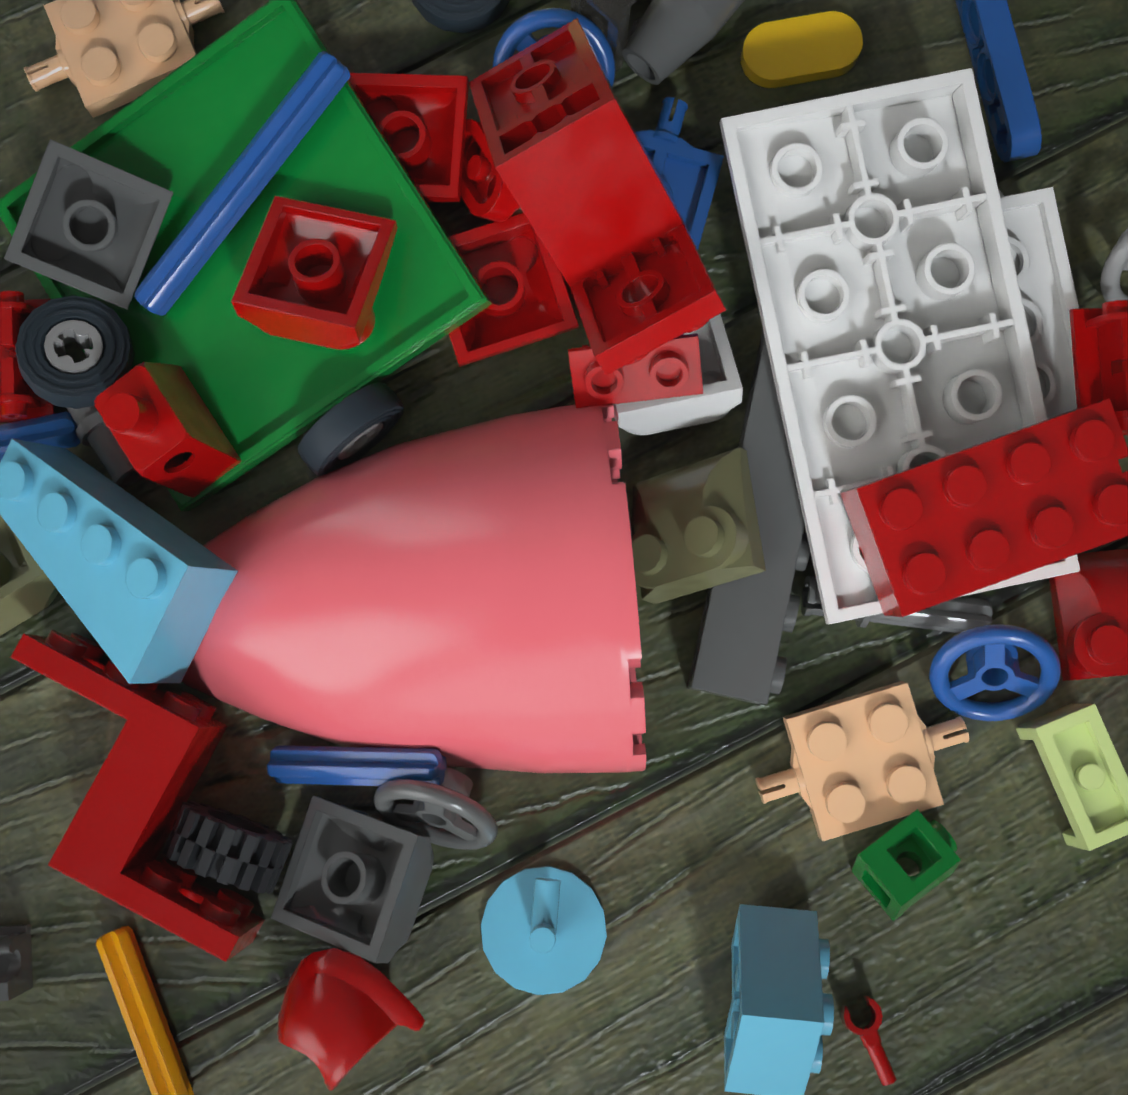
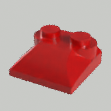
M350 73V84L427 203L460 202L469 92L468 76Z
M275 196L231 300L237 316L257 326L263 332L277 337L339 350L350 349L360 345L371 335L375 326V314L372 306L379 290L397 232L396 220Z
M524 213L511 216L503 222H493L449 236L492 302L490 306L449 333L459 367L579 328L562 274Z
M1128 549L1077 554L1080 566L1079 572L1049 578L1063 681L1128 675Z

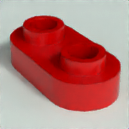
M467 119L461 197L473 215L495 222H503L520 207L494 166L481 122Z

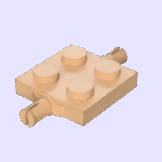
M55 0L43 6L56 35L55 49L57 55L29 67L26 66L24 71L35 92L69 78L77 87L85 108L95 118L134 101L194 57L197 52L194 47V30L192 25L219 13H225L220 0H185L183 2L180 0Z
M899 681L783 716L791 744V769L761 778L757 777L755 780L757 787L760 789L758 792L763 804L799 793L810 808L818 837L822 841H826L908 816L917 809L921 812L944 805L934 772V751L969 742V733L963 731L967 727L961 716L926 727L917 715L908 683Z

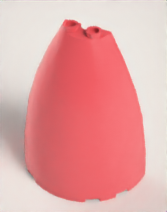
M574 404L514 414L403 442L333 470L326 475L319 476L243 518L203 545L238 570L222 598L182 682L186 686L261 719L343 747L436 748L440 751L441 755L446 757L447 766L532 773H619L645 771L646 747L645 743L642 744V734L646 733L643 684L642 681H636L635 668H641L642 659L637 592L626 484L618 482V479H620V469H622V455L617 421H612V418H615L614 405L576 409Z

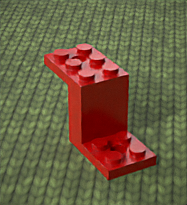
M578 18L469 82L494 166L569 284L593 355L606 376L625 365L641 361L654 349L684 333L700 329L711 318L726 311L678 208L613 92Z
M51 630L48 637L23 634L11 655L12 659L127 720L48 866L227 962L253 943L265 919L251 912L254 904L244 896L226 888H220L218 893H215L195 882L198 874L193 869H185L177 865L176 861L169 860L168 858H164L161 863L155 859L171 832L182 802H187L228 726L212 718L216 711L214 706L192 694L182 692L181 695L170 691L165 693L157 689L159 683L129 684L111 660L107 662L102 659L105 654L102 647L81 635L71 633L68 636L56 630Z

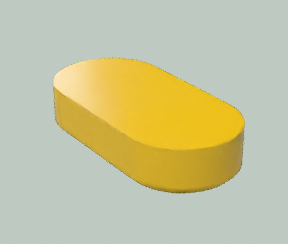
M827 11L765 22L753 28L747 35L741 52V66L750 81L765 88H777L838 77L847 73L855 65L862 50L863 35L859 25L853 18L837 11Z

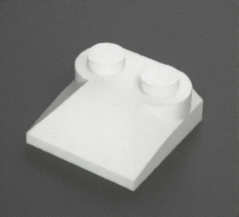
M721 314L711 318L700 329L684 333V335L698 333L703 394L613 404L614 419L620 428L636 435H650L719 420L728 414L732 408L742 403L743 387Z

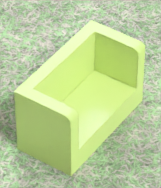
M1069 704L1015 727L1021 740L1034 741L1072 827L1062 832L1067 845L1091 851L1128 835V776L1095 704Z

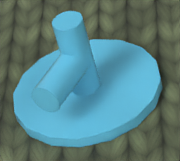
M552 866L525 868L503 880L488 899L481 922L483 951L495 973L513 988L536 995L563 993L584 981L600 961L607 938L604 909L593 889L573 872Z

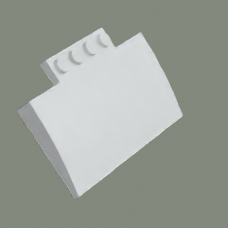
M972 68L721 118L719 122L826 624H834L883 613L840 493L1077 409L1069 310L1079 309L1054 190L1053 187L1000 197ZM1077 554L962 596L1079 572L1080 566Z

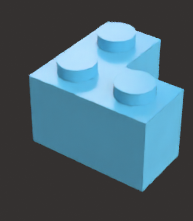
M740 904L731 943L732 1000L724 1032V1092L755 1095H804L810 1073L819 1074L821 1071L823 1058L822 1035L830 1036L833 1029V995L823 993L822 979H827L830 965L829 940L819 938L817 911Z

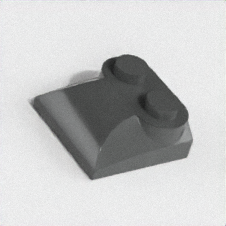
M50 139L4 259L128 309L174 192Z
M313 795L271 919L374 963H389L410 936L432 871L434 855L430 837L417 829L399 826L362 811Z

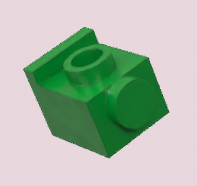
M917 809L859 853L852 873L894 922L909 907L953 874L961 859L955 853L957 851L956 842L946 828L936 820L928 822ZM903 857L912 859L918 865L919 873L914 876H908L896 861Z

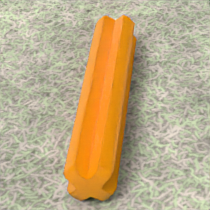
M123 926L101 935L96 940V946L151 1094L194 1095L133 929L129 926Z

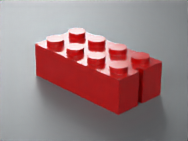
M1110 398L1074 409L840 493L884 616L904 617L1128 536V470L1122 471L1118 461L1128 457V447Z

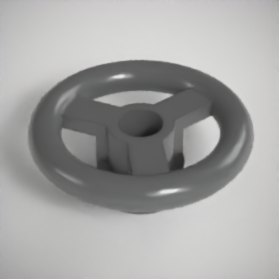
M447 767L442 785L419 780L398 779L383 783L375 791V807L385 820L399 826L419 830L424 835L430 837L432 844L463 850L480 849L493 843L498 834V826L494 817L483 806L469 798L473 782L457 770ZM408 799L414 800L413 805L397 804L394 800ZM462 817L471 822L472 824L462 820Z

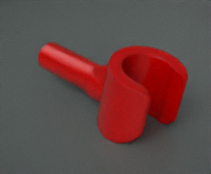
M864 996L866 1004L872 1013L869 1024L865 1027H856L851 1021L846 1005H843L841 1008V1021L846 1029L860 1036L881 1084L887 1086L893 1084L897 1079L882 1046V1039L878 1032L883 1017L881 1007L872 998Z

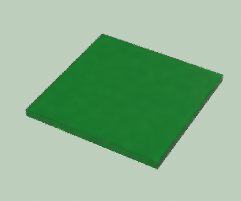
M297 0L268 1L70 147L174 192L137 288L318 53L326 51L331 54ZM349 80L165 315L160 316L148 311L136 300L134 295L129 308L125 309L34 272L50 299L74 295L96 299L113 309L129 329L134 351L131 369L143 362L181 366L242 460L194 498L167 487L181 511H191L308 431L323 415L346 397L367 385L379 382L492 304ZM37 172L0 199V218L11 236H13ZM275 196L396 220L397 232L379 290L372 306L375 314V326L371 335L360 345L350 349L339 350L277 337L263 332L257 326L237 316L231 300ZM184 452L183 460L187 461L192 453Z

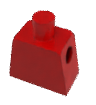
M153 362L138 364L100 393L94 400L95 407L103 418L105 425L112 432L134 469L142 477L186 496L194 498L242 461L179 365ZM184 452L192 453L187 461L183 460Z

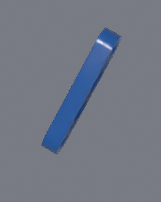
M955 0L997 154L1004 162L1037 155L1041 149L1042 142L1041 125L1007 0Z

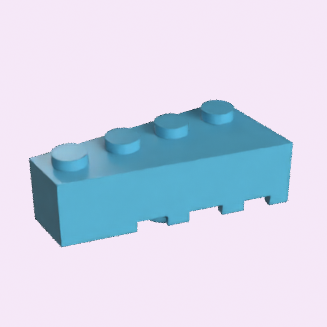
M11 439L0 462V515L129 684L181 683L222 598L238 570L66 448Z

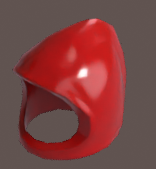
M332 948L311 953L301 960L285 991L278 1015L277 1034L280 1043L305 1054L315 1063L324 1078V1083L328 1090L333 1091L349 1071L397 1025L406 1026L413 1031H420L425 1020L411 1001L382 972L358 955Z

